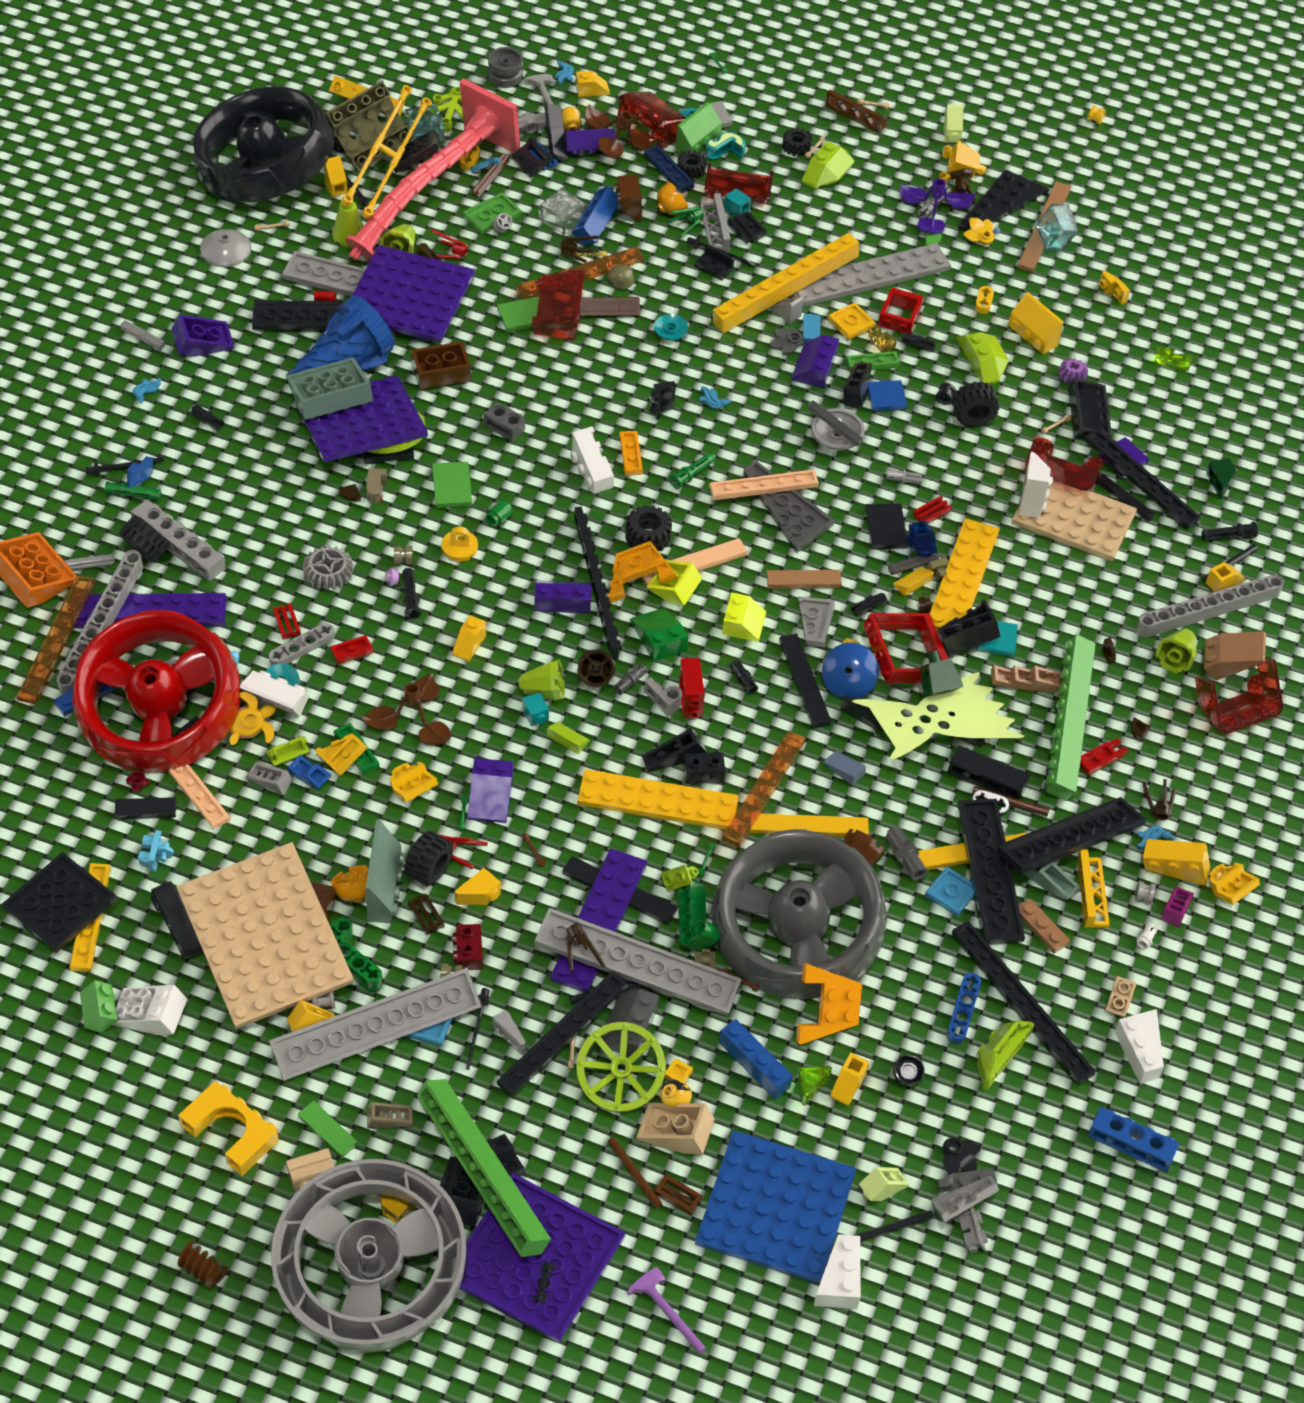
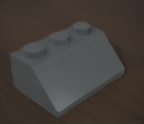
M641 989L621 993L615 1002L607 1024L627 1022L641 1026L649 1031L658 1010L659 995ZM621 1031L610 1032L601 1037L612 1051L620 1053ZM628 1031L627 1056L630 1057L644 1044V1037Z

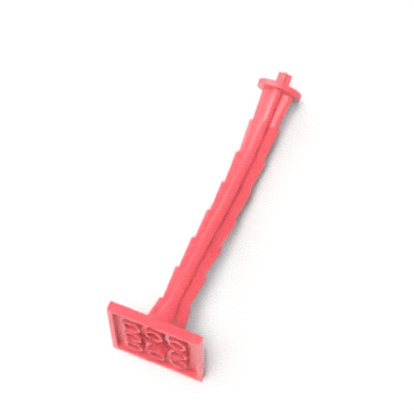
M463 78L459 83L464 131L451 140L446 147L432 155V158L416 167L415 171L399 181V185L383 198V202L376 208L372 217L367 219L366 224L357 235H348L346 237V243L353 249L349 256L355 261L360 256L371 260L375 253L373 251L375 244L383 231L387 230L397 213L402 211L415 194H418L430 181H433L446 168H450L463 155H466L479 141L486 139L512 153L520 149L517 105Z

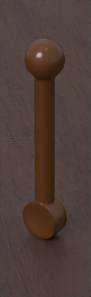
M527 833L523 834L522 840L527 842L538 860V866L544 867L546 861L537 853L529 840V835Z
M727 968L721 969L722 972L735 976L729 973ZM741 978V983L751 987L753 991L759 990L757 984H751Z

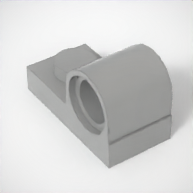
M651 677L645 680L644 693L667 717L680 709L682 691L679 687L669 686L663 690L662 686Z

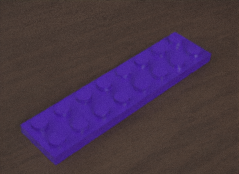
M226 593L129 594L113 623L141 611L170 610L184 614L204 627H225ZM102 594L74 595L71 619L72 629L84 628Z
M610 848L578 918L617 932L631 897L647 867V861ZM560 955L551 973L550 981L584 993L590 992L600 969L573 959L574 970L570 971L568 957Z

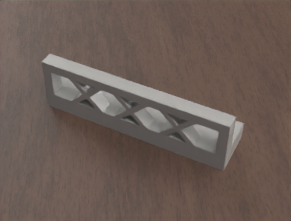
M716 193L714 194L713 202L700 203V208L704 214L703 224L708 244L713 246L714 242H718L722 246L713 247L728 252L730 251L731 238L721 194ZM713 208L714 210L710 213L705 209ZM712 219L716 222L714 224H711L708 222V220ZM714 230L718 232V234L715 236L710 232Z

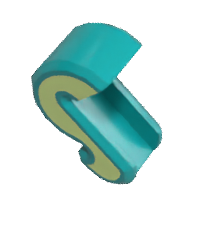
M732 132L722 133L718 136L717 141L710 139L706 142L705 155L707 158L715 160L731 150L736 156L743 158L745 155V140Z

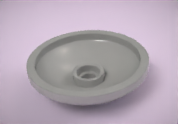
M232 229L214 231L208 234L200 245L203 259L217 267L239 265L248 259L252 250L249 238L243 233Z
M827 409L828 412L861 437H864V424L856 414L845 409ZM818 416L813 419L812 434L821 445L834 450H846L855 447L852 442Z

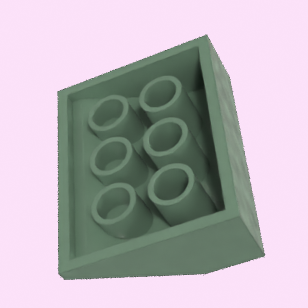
M354 357L286 375L298 409L305 420L373 401L370 382Z
M376 820L366 882L367 921L392 924L393 916H397L398 904H395V899L400 897V887H397L398 882H402L403 870H400V865H404L405 853H402L401 844L380 820Z

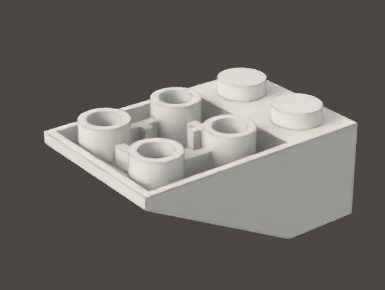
M175 985L123 988L116 1006L117 1021L112 1025L154 1035L174 1034L187 998Z

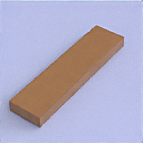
M767 570L766 574L768 589L841 588L842 586L840 570Z

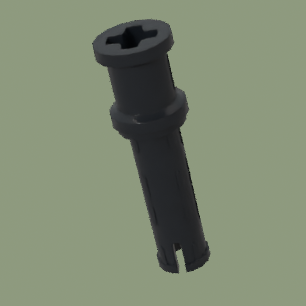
M1252 521L1250 524L1237 523L1232 527L1202 529L1201 536L1204 541L1236 537L1237 539L1247 536L1257 537L1258 526L1255 521Z
M405 568L402 572L405 591L403 604L406 607L404 614L409 619H416L421 615V609L418 605L420 598L416 594L414 570Z

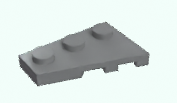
M798 596L806 645L825 647L835 608V600Z
M990 1175L933 1198L931 1201L943 1221L947 1222L987 1197L992 1196L999 1191L996 1181Z

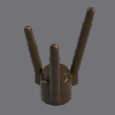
M961 176L956 179L953 192L973 194L965 177ZM950 206V209H949L950 212L953 211V207H951V206Z
M598 236L566 237V240H562L561 252L564 253V256L587 263L586 259L573 253L583 251L598 254L599 251L577 247V243H574V241L598 239Z
M420 243L416 247L418 255L428 257L429 259H432L433 256L435 259L443 261L426 243Z
M1164 779L1162 800L1157 801L1154 806L1146 782H1143L1142 785L1150 806V814L1154 815L1157 820H1168L1172 817L1176 789L1172 790L1168 804L1167 779Z
M579 923L570 925L566 929L568 936L565 937L570 971L574 970L571 943L574 945L582 944L585 950L589 947L600 965L604 968L606 966L591 943L587 933L584 932L582 925Z

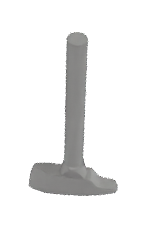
M539 74L523 79L524 83L536 85L545 102L553 104L545 85L553 83L552 75Z

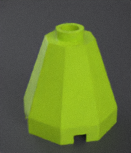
M407 224L392 228L381 236L380 245L414 254L415 230L411 225Z
M1182 629L1160 641L1155 656L1161 660L1160 665L1162 668L1176 674L1181 673L1182 670L1188 671L1191 669L1196 657V637L1192 631Z
M552 660L522 674V678H519L520 690H523L524 694L528 695L540 692L543 698L552 700L565 698V682L562 680V675L564 674L560 660Z

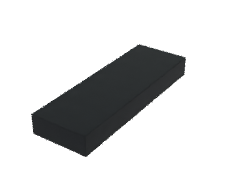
M176 797L115 799V819L176 818Z

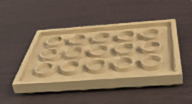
M1054 477L1051 488H1047L1050 489L1049 498L1044 500L1047 501L1046 510L1041 512L1040 518L1018 515V507L1011 524L1112 562L1137 512L1135 507Z

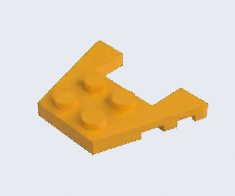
M651 541L616 554L612 571L614 574L613 580L610 581L611 590L607 596L610 603L626 598L624 583L650 575L653 572L658 571L662 584L678 578L675 571L664 560Z
M803 963L802 982L822 983L818 1023L798 1024L796 1042L804 1044L858 1025L862 984L811 964Z

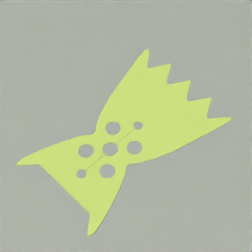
M974 673L962 678L961 681L964 687L956 691L926 697L917 706L883 700H852L854 703L869 707L895 746L890 759H896L915 749L928 740L933 733L965 738L1024 737V735L1006 730L1015 719L996 715V712L1004 705L1003 703L985 699L993 688L974 684L980 673ZM929 704H933L938 707V711L930 712L926 707ZM908 709L913 715L905 717L901 714V711ZM948 712H954L955 716H950ZM927 715L931 718V722L923 723L919 717ZM946 721L950 727L942 729L938 726V722ZM895 722H900L902 726L897 727ZM920 726L924 729V733L916 734L912 728Z

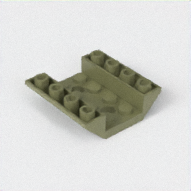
M383 80L326 112L336 138L358 172L364 166L373 144L384 129L395 108ZM398 112L382 142L383 145L393 151L398 150L410 130L407 125H404ZM380 113H383L386 116V120L384 123H380L378 121V115ZM353 129L358 132L356 139H352L349 135ZM411 135L407 144L415 140L413 135ZM378 149L368 166L386 157L387 154Z

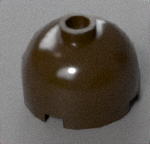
M599 649L589 650L580 657L577 674L586 685L603 687L614 677L616 671L615 662L606 651Z

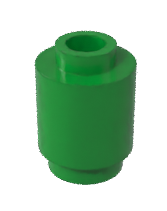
M500 500L487 512L486 520L492 526L502 524L512 514V506L509 502Z

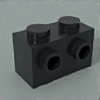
M723 752L684 753L685 784H716L724 782L725 763Z

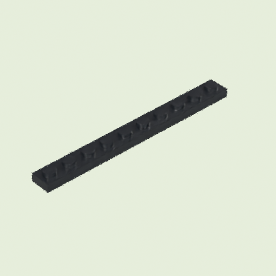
M582 506L575 507L574 521L609 655L612 656L613 660H617L619 651H622L621 641L617 640L618 630L616 625L613 626V611H609L610 600L609 597L605 596L606 585L601 581L603 579L601 568L598 569V555L594 554L595 543L590 539L592 534L591 528L587 527L588 517L586 513H583Z
M967 921L952 930L954 938L1024 1021L1034 1023L1032 1031L1077 1085L1093 1077L1096 1072L974 926Z

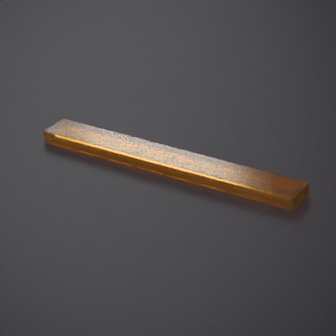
M633 247L517 285L516 291L522 300L537 297L607 274L616 265L631 266L643 262L644 256L637 247Z
M76 576L17 695L18 701L36 705L96 583L94 578Z
M788 731L722 835V841L740 848L802 749L806 738Z

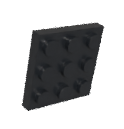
M432 129L406 144L405 151L396 168H394L396 173L406 171L410 165L418 164L427 155L432 156L438 151L439 144L436 130Z

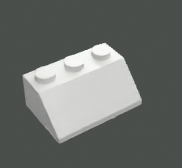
M1034 452L1030 453L1018 515L1040 518L1041 512L1046 510L1047 501L1044 500L1049 498L1050 489L1047 488H1051L1053 477H1050L1051 469Z
M262 670L259 673L252 671L241 683L239 688L242 691L249 692L255 695L258 700L274 705L299 717L309 698L304 687L297 684L294 687L290 686L288 681L279 677L277 680L270 678L271 674Z

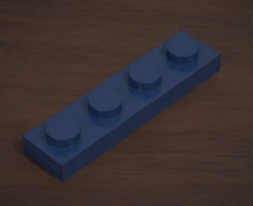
M658 145L644 150V156L680 193L694 188L692 179Z

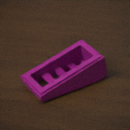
M1175 886L1161 920L1180 927L1194 893Z

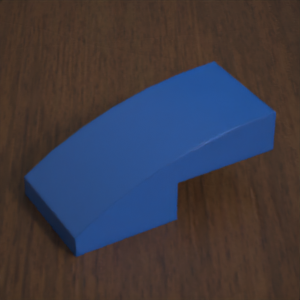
M146 456L140 464L132 463L127 470V487L138 485L153 474V457Z
M299 755L287 768V771L294 777L318 790L332 776L317 763L313 765L302 755Z

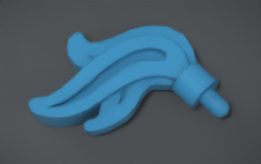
M557 61L559 67L563 69L556 74L558 85L561 86L565 80L573 81L574 68L563 61Z
M493 157L470 167L471 172L479 171L493 164L498 165L500 164V159Z
M158 378L151 382L143 379V383L134 387L132 392L137 401L143 403V395L145 393L157 391L161 385V379Z
M701 386V392L705 396L700 397L699 401L705 402L709 407L719 409L722 406H727L728 403H732V400L718 399L717 392L714 389L710 390L705 386Z
M1152 826L1144 832L1138 831V837L1143 840L1137 845V849H1145L1147 839L1157 840L1162 837L1168 840V838L1174 839V836L1170 835V832L1160 826Z

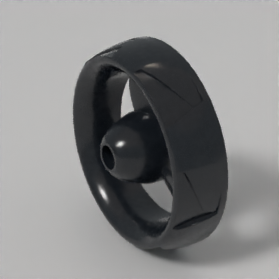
M281 86L256 88L225 100L204 117L195 130L193 163L202 186L209 193L220 199L232 202L268 200L293 191L313 178L323 168L332 153L334 134L323 109L307 93ZM277 120L298 122L307 127L309 132L307 136L286 138L283 130L277 125ZM237 134V151L240 157L222 167L218 166L216 161L221 149ZM244 165V166H245L246 168H248V169H239V168Z

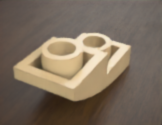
M1117 976L1105 1011L1125 1018L1137 983Z

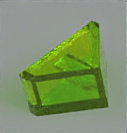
M829 1065L799 1067L798 1085L803 1106H806L830 1079L832 1067Z

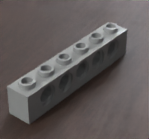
M147 499L131 511V517L133 515L141 517L166 538L170 545L167 548L169 552L209 582L226 569L225 557L222 553L215 551L207 542L199 539L194 532L191 533L182 523L175 521L169 513L162 511L157 504H153Z

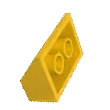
M1027 292L1011 312L1008 325L1044 355L1058 346L1064 321Z

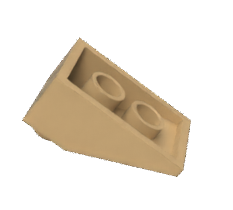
M648 1103L636 1138L639 1141L683 1154H703L715 1119L707 1105L702 1103H681L673 1107L666 1106L664 1103Z

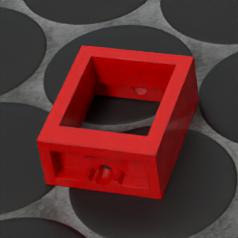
M892 287L880 312L878 326L900 333L906 332L911 334L921 312L924 296ZM890 305L913 311L910 319L887 313Z
M681 658L678 683L682 691L681 705L683 718H699L703 715L705 697L700 658Z

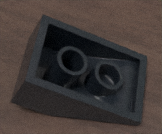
M450 1156L440 1186L454 1202L462 1222L475 1225L483 1197L457 1157Z

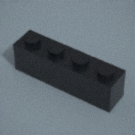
M958 745L947 771L951 775L982 788L1019 800L1030 778V774L1025 773L1023 770H1018Z

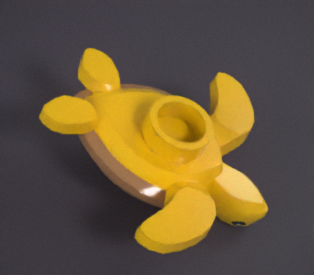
M241 692L239 694L240 698L248 706L241 707L238 710L236 719L228 732L231 735L229 738L230 744L235 745L239 738H252L261 731L264 732L265 742L270 743L274 738L275 731L273 725L266 722L265 718L274 714L276 706L265 705L259 709L258 699L255 695L249 692Z

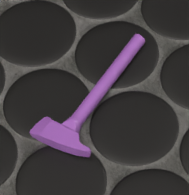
M657 1267L651 1269L629 1288L627 1294L645 1293L651 1297L699 1354L703 1353L706 1347L657 1291L655 1286L665 1279L662 1272Z

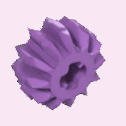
M1070 358L1066 361L1063 360L1058 370L1060 380L1064 381V384H1070L1073 378L1086 380L1088 375L1087 364L1082 363V360H1076V358L1073 360Z

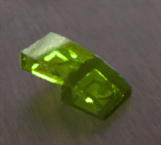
M1157 348L1154 362L1181 371H1189L1193 361L1192 355L1175 354V349Z

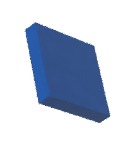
M901 380L869 382L868 395L872 411L907 410V402Z

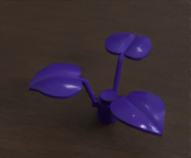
M934 179L928 192L921 188L909 187L901 184L900 187L901 198L909 204L917 205L921 201H926L930 193L935 198L932 219L921 218L917 223L921 231L930 234H940L945 229V223L942 220L935 219L938 199L944 196L945 201L950 202L951 207L966 209L971 206L976 194L956 192L947 194L946 182L943 179Z

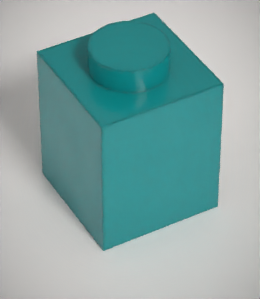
M738 189L725 196L724 209L734 216L750 210L751 198Z
M540 692L522 698V710L530 726L540 725L549 721V708Z

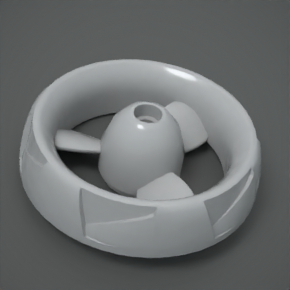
M364 1159L346 1162L312 1178L301 1187L286 1205L275 1228L271 1249V1265L275 1284L284 1305L293 1318L311 1333L324 1338L338 1348L354 1352L385 1351L415 1338L428 1327L434 1326L452 1305L459 1291L466 1264V1237L463 1222L447 1192L436 1181L420 1170L403 1163L384 1159ZM381 1194L402 1199L419 1210L408 1214L392 1226L388 1222L377 1218H363L350 1223L333 1206L352 1197ZM307 1234L335 1245L338 1271L342 1278L351 1285L344 1299L341 1313L332 1310L319 1301L303 1279L300 1259L303 1242ZM439 1249L434 1274L419 1296L403 1308L380 1316V1289L389 1285L399 1275L404 1257L425 1255Z

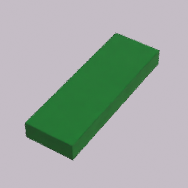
M351 723L333 731L337 740H341L353 733L365 744ZM368 746L353 762L362 775L380 767L378 760Z

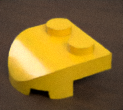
M417 762V765L412 766L409 763L399 765L392 770V776L389 778L393 793L405 803L438 785L437 778L426 771L425 764Z
M1234 863L1233 866L1226 867L1224 864H1220L1210 872V884L1213 894L1232 905L1260 885L1259 878L1245 872L1243 865L1240 863Z

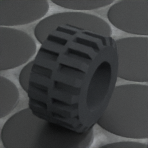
M975 381L970 384L967 383L965 386H961L952 397V405L957 420L966 427L983 426V424L993 420L999 413L1000 407L994 388L987 382Z
M644 505L643 508L637 507L636 511L632 510L626 520L625 538L627 544L633 548L651 541L658 551H663L664 547H667L671 540V517L668 516L666 511H662V508H655L652 505L651 507Z
M133 515L119 531L121 538L151 562H156L170 546L161 533L137 515Z
M431 830L425 832L416 840L407 855L404 865L405 874L425 886L432 885L447 869L453 854V843Z

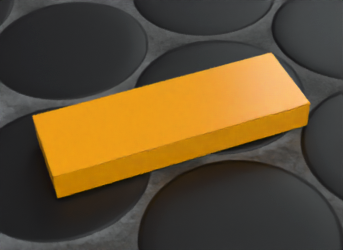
M637 431L619 432L625 476L642 475L643 469Z

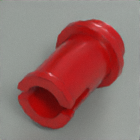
M315 290L314 301H336V292L332 290L330 292Z

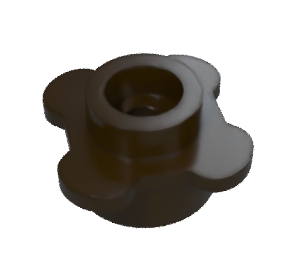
M924 592L923 597H918L921 612L927 611L929 613V608H932L930 597L926 598Z

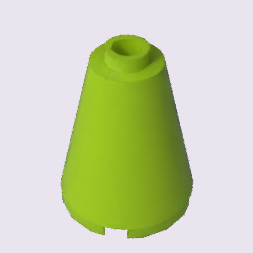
M354 201L348 207L342 203L339 204L332 231L333 240L339 242L340 246L350 247L345 241L348 235L356 236L364 226Z

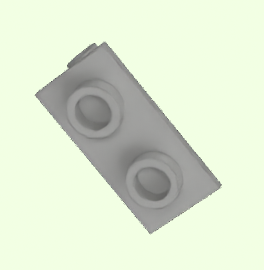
M972 1206L970 1211L965 1210L958 1216L962 1231H971L963 1234L966 1249L970 1253L978 1251V1248L982 1247L984 1252H987L985 1243H988L985 1231H981L980 1224L983 1223L979 1210L975 1211Z

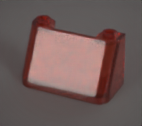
M650 91L628 92L620 95L618 98V116H620L622 111L631 113L632 116L651 129V136H656L658 140L656 145L662 150L676 142L677 125L684 121L686 117Z
M576 269L542 275V278H538L537 288L540 289L536 317L533 316L531 327H534V334L575 340L585 270Z
M1040 436L1034 437L1026 460V469L1030 453L1034 452L1051 469L1050 477H1053V481L1082 491H1088L1093 488L1105 466L1106 459L1094 456L1089 458L1087 462H1083L1082 466L1052 456L1054 451L1052 441Z

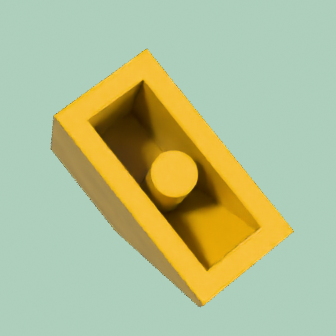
M593 71L576 72L578 98L610 95L607 82Z
M471 615L468 616L459 631L452 656L467 662L471 660L486 637V621Z
M482 868L455 891V903L457 905H487L490 901H494L499 897L501 882L485 868Z
M300 1000L288 1016L287 1021L291 1027L290 1030L294 1032L332 1018L335 1015L333 1012Z

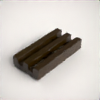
M426 893L408 901L409 908L426 936L431 931L436 932L437 928L442 929L445 927V923ZM422 900L427 905L428 909L430 910L431 914L433 915L437 923L434 924V922L432 921L428 912L421 903ZM415 903L419 907L420 911L422 912L423 916L425 917L430 926L426 924L425 920L423 919L417 907L415 906Z

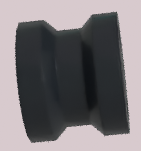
M942 383L935 398L940 404L949 405L952 402L956 389L950 383Z

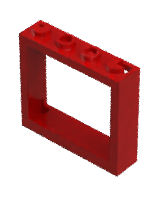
M870 613L864 622L863 629L867 634L869 644L873 649L881 675L884 677L886 684L922 683L920 668L895 669L880 630L918 629L927 653L938 650L941 661L948 659L930 613Z

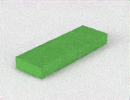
M896 351L846 356L849 373L855 363H872V370L900 368V361Z
M312 1101L298 1113V1118L340 1158H343L357 1146V1141L315 1101Z

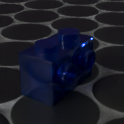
M926 520L908 524L909 534L907 535L909 545H912L913 551H916L920 557H930L932 554L938 553L935 533Z

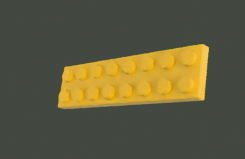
M964 519L946 568L947 575L943 576L930 612L937 631L957 617L959 619L966 615L968 609H972L1000 528Z
M585 769L577 805L733 831L739 795Z

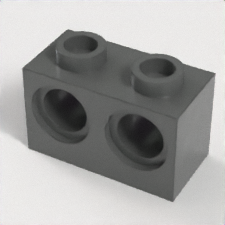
M496 402L484 414V426L511 442L525 431L526 418L499 402Z

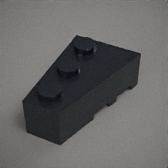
M985 599L980 602V606L973 610L971 608L968 609L966 615L959 619L956 617L938 629L947 656L1001 637L997 620Z

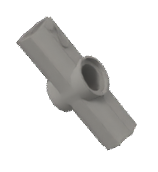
M530 112L523 113L518 118L519 132L525 131L527 134H532L538 128L547 127L545 113L532 115Z

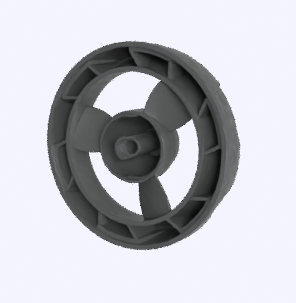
M791 829L774 832L756 841L728 864L715 891L712 905V924L719 928L720 938L716 945L727 965L740 978L751 984H757L760 991L773 996L788 999H812L820 997L822 983L802 982L803 963L811 964L812 966L855 981L858 980L870 968L881 950L886 934L887 911L882 887L875 871L854 847L851 848L844 842L826 834L806 829ZM811 863L826 868L818 876L814 884L804 880H794L783 885L774 895L758 886L750 884L763 872L782 864ZM856 895L862 912L860 930L847 949L829 960L821 938L829 927L830 909L843 905ZM737 909L750 913L769 914V925L773 934L783 943L792 946L790 965L769 960L747 943L738 926Z

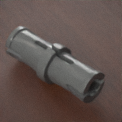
M639 663L632 671L625 673L624 677L613 686L614 691L622 695L628 688L635 686L637 681L648 672L645 665L642 666V663Z

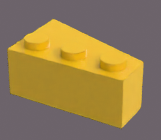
M1147 839L1143 854L1145 870L1207 886L1211 867L1206 843Z

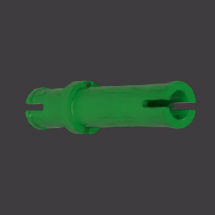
M106 481L105 493L119 494L121 497L132 496L157 501L161 499V489L139 486L127 487L125 482L119 484Z

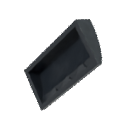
M1073 378L1068 386L1074 438L1085 439V436L1097 427L1111 438L1112 430L1106 385Z

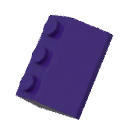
M615 128L565 131L567 152H570V155L580 154V151H586V154L596 153V150H600L597 144L598 140L601 137H609L613 140Z
M821 335L805 342L791 381L824 389L837 356L839 339Z
M536 580L534 611L590 614L591 583Z

